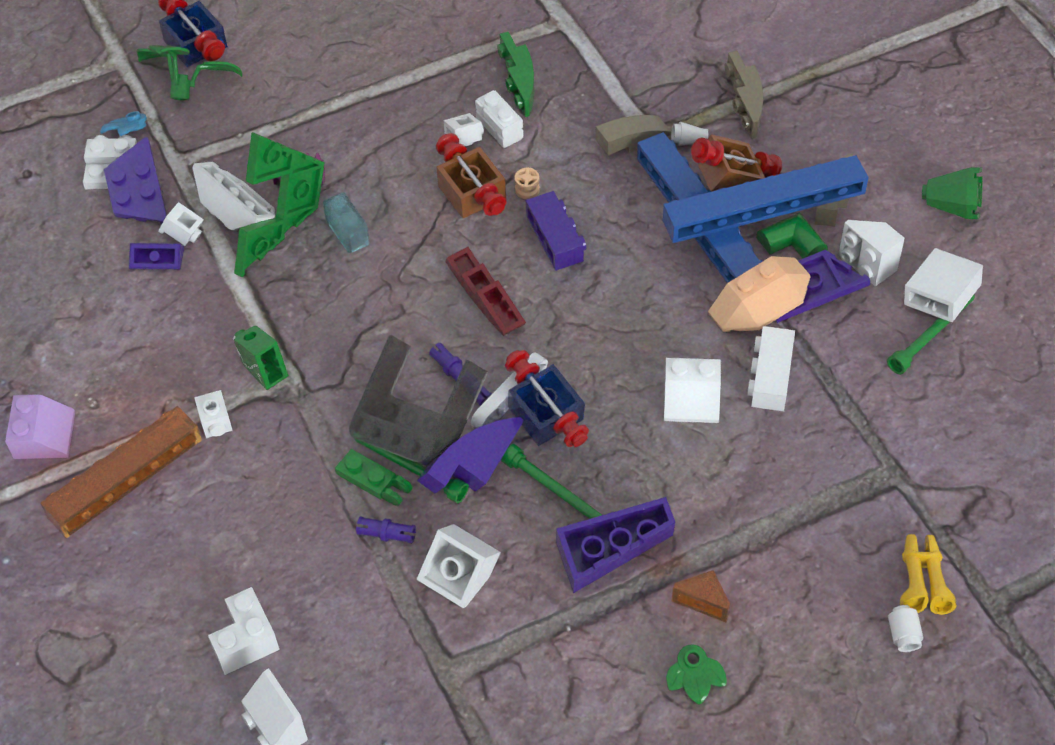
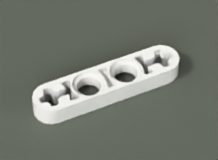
M534 352L530 355L528 362L536 363L540 367L539 373L534 378L537 381L544 373L548 360ZM514 371L476 410L471 419V426L477 429L483 425L498 421L532 386L531 382L518 385L515 381L517 373Z

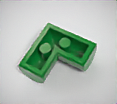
M800 212L757 231L756 234L757 240L769 255L791 245L802 259L823 250L828 251L826 243Z

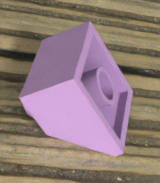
M13 395L5 440L13 459L68 458L75 410L43 395Z

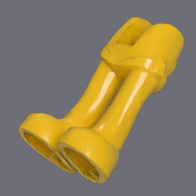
M908 534L905 539L902 559L906 563L908 570L909 588L901 595L900 606L908 605L920 613L927 607L929 601L930 610L934 614L943 615L951 613L957 607L956 598L945 584L941 570L943 557L934 535H926L925 552H919L916 535ZM922 568H927L930 582L929 598L927 589L925 587Z

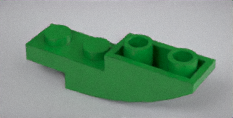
M508 31L500 33V44L497 45L500 58L505 59L508 71V78L505 79L506 88L509 93H513L517 109L521 108L524 116L528 117L531 114L534 103V69L532 59L526 44L517 47Z

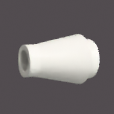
M683 122L673 124L671 140L677 146L694 144L701 137L708 139V129Z

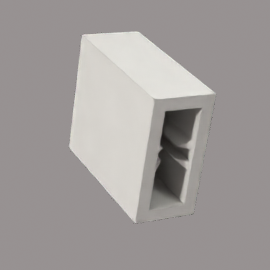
M935 248L905 285L904 305L953 322L981 286L983 265Z

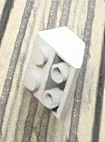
M847 220L844 223L839 256L859 272L861 276L867 275L870 278V283L877 286L897 271L905 238L886 222Z

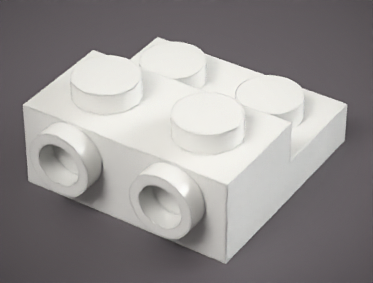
M98 135L94 139H87L84 154L86 163L83 179L84 188L108 189L104 169L137 144L136 138L123 135L119 136L118 139H108L105 136Z

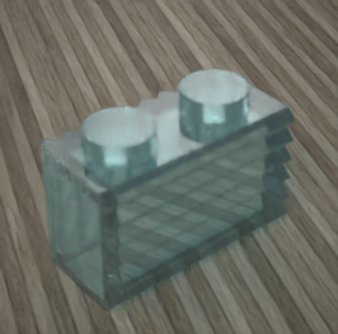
M342 192L324 200L325 220L347 252L353 253L368 246L370 240L367 223L360 216L358 209L353 206L346 193Z

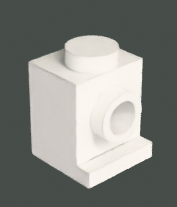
M470 113L444 120V133L456 134L460 144L469 146L473 142L482 140V134L484 133L481 121Z
M178 202L166 216L158 232L161 234L165 232L186 246L189 241L195 243L202 233L199 227L204 219Z

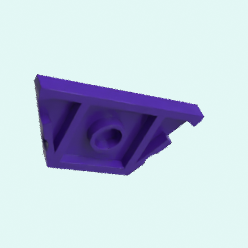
M146 137L104 169L115 217L124 219L134 218L142 222H147V220L157 221L162 225L167 212L150 141Z
M827 250L803 258L798 262L810 274L804 302L776 319V322H781L870 286V278L865 274L861 276L852 270L851 265L845 261L838 260L835 255Z

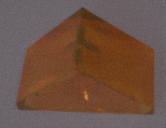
M714 570L674 584L672 602L725 623L727 622L730 603Z

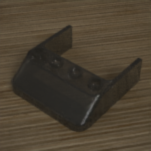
M389 335L350 422L349 432L353 438L418 464L427 465L460 438L488 372L473 362L465 360L442 414L395 398L393 396V389L412 347L398 338Z

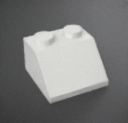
M666 358L664 421L719 423L720 359Z
M453 524L438 529L417 580L460 607L465 608L490 577L501 552Z
M268 668L261 674L243 698L242 704L245 713L241 714L242 718L250 730L256 728L260 734L257 737L260 745H301L308 740L301 715Z

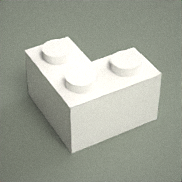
M252 587L225 599L234 624L208 635L214 653L225 675L279 650L275 633Z

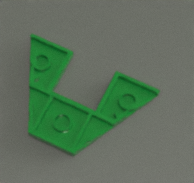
M254 132L251 133L246 182L255 185L280 176L281 182L275 218L252 223L239 229L234 274L244 277L245 269L256 259L261 261L268 251L273 250L285 239V232L292 226L297 228L308 215H311L318 208L325 162Z

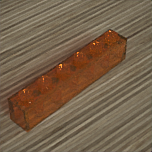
M178 406L171 411L165 412L154 423L141 429L133 438L120 444L109 455L96 461L92 467L72 478L68 484L58 491L48 495L40 503L47 518L65 538H68L202 441L198 426Z

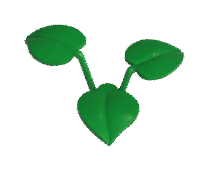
M150 45L148 48L137 49L139 62L156 57L167 58L171 78L170 99L189 100L190 87H195L196 78L199 72L204 69L235 72L242 77L241 69L232 63L209 61L197 65L190 81L188 80V75L178 74L177 55H189L190 51L188 49L178 46Z

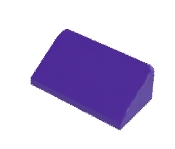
M130 243L129 269L180 270L184 246L182 244Z

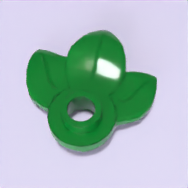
M690 644L684 646L679 651L677 662L667 671L666 682L668 690L673 691L683 687L688 697L700 705L708 696L711 685L723 687L727 683V678L722 665L717 660L708 658L706 652L700 646ZM688 655H696L698 662L691 664L688 661Z

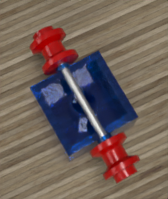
M158 0L159 7L166 11L167 17L159 20L163 39L168 46H178L190 51L189 55H177L186 67L203 59L215 61L222 57L225 48L228 47L224 28L200 0L189 6L185 0Z
M516 350L510 353L506 359L505 368L508 372L515 371L517 373L515 381L518 385L508 390V408L515 417H520L524 420L522 426L535 443L540 446L555 436L564 433L566 436L564 443L567 447H579L587 440L589 432L586 425L579 426L577 424L584 420V401L554 364L539 372L540 367L536 363L528 362L530 355L526 350Z

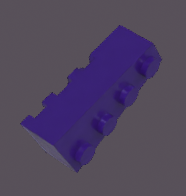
M666 497L556 529V545L573 593L673 536L676 522Z

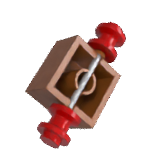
M456 134L442 135L436 144L437 152L444 155L445 163L436 166L438 187L462 218H466L480 210H483L488 216L500 214L507 202L504 176L481 147L467 152V148L459 143V138Z
M711 134L708 139L698 138L691 148L692 158L698 163V167L711 192L779 175L782 171V161L778 155H768L761 151L754 155L749 143Z

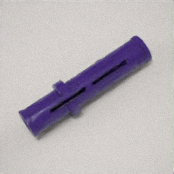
M437 343L435 346L439 350L437 351L432 347L429 355L443 367V371L447 376H452L481 406L484 400H487L492 393L462 365V360L459 357H454L442 343Z

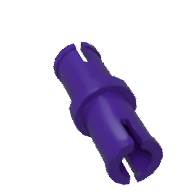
M362 516L357 521V524L368 526V528L356 527L357 535L379 537L381 541L386 542L389 539L411 544L414 542L415 536L405 535L404 532L416 533L415 525L394 523L391 519L387 518L382 521Z

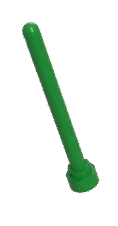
M975 295L971 297V299L968 301V303L961 311H963L974 300ZM938 318L905 350L895 351L888 357V367L896 374H903L910 368L912 357L950 322Z
M358 432L354 436L357 443L419 477L426 469L423 465L362 432ZM458 478L455 480L450 479L442 489L448 499L458 504L467 495L469 485Z
M511 444L501 458L502 463L509 468H520L587 518L591 519L602 516L600 512L529 462L520 447Z

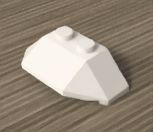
M214 162L194 163L193 172L200 203L212 215L220 219L228 229L238 230L252 223L275 218V208L244 181L230 172L220 169L219 165Z

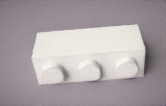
M763 326L762 336H756L754 352H759V357H753L751 374H756L755 380H749L747 394L748 396H753L751 407L784 411L795 330Z

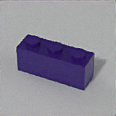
M554 191L527 199L526 217L555 271L583 262L586 243L582 235L578 236L573 218H568L563 200H558Z

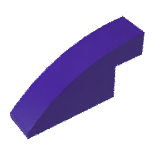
M520 417L494 421L465 434L441 452L426 467L417 481L433 493H437L447 485L453 475L466 482L473 491H477L488 482L524 420Z

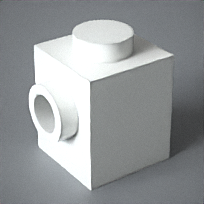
M221 390L194 397L206 438L221 436L226 432L233 431Z

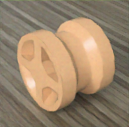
M533 168L518 170L514 176L517 196L526 200L536 197L540 192L539 173Z

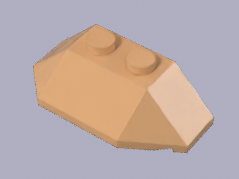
M771 256L727 283L709 309L708 314L723 332H730L731 330H760L763 326H767L804 302L810 274L796 258Z

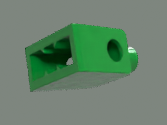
M257 325L235 333L233 340L241 362L266 390L289 376L275 339Z

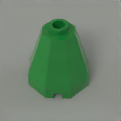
M969 167L928 179L927 184L922 186V200H926L928 206L962 218L979 219L980 213L975 211L977 206H982L983 176H977V173L982 172V167Z

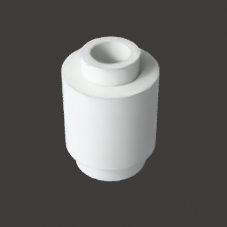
M908 605L893 608V612L888 615L893 642L898 646V650L901 652H911L921 648L923 633L917 610L910 608Z

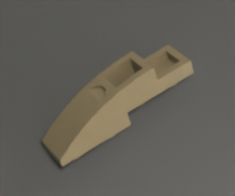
M738 51L729 52L727 63H725V73L728 78L731 77L736 93L735 99L732 101L735 113H739L743 129L748 131L751 139L757 137L760 128L763 107V89L760 76L755 65L747 67L744 65Z

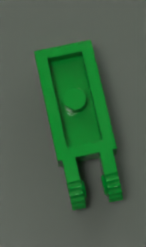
M350 449L335 467V472L338 476L378 499H384L395 506H399L403 499L398 493L390 489L391 486L405 493H410L413 489L411 483L402 476L396 475L394 472L353 449Z

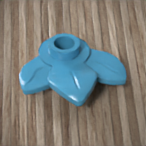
M139 111L128 113L125 117L104 124L100 132L103 134L106 131L117 129L119 136H123L129 132L138 131L146 127L145 121L147 117Z

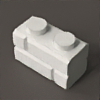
M493 90L477 98L475 101L477 109L476 119L481 121L485 129L503 148L523 138L522 118L496 91Z

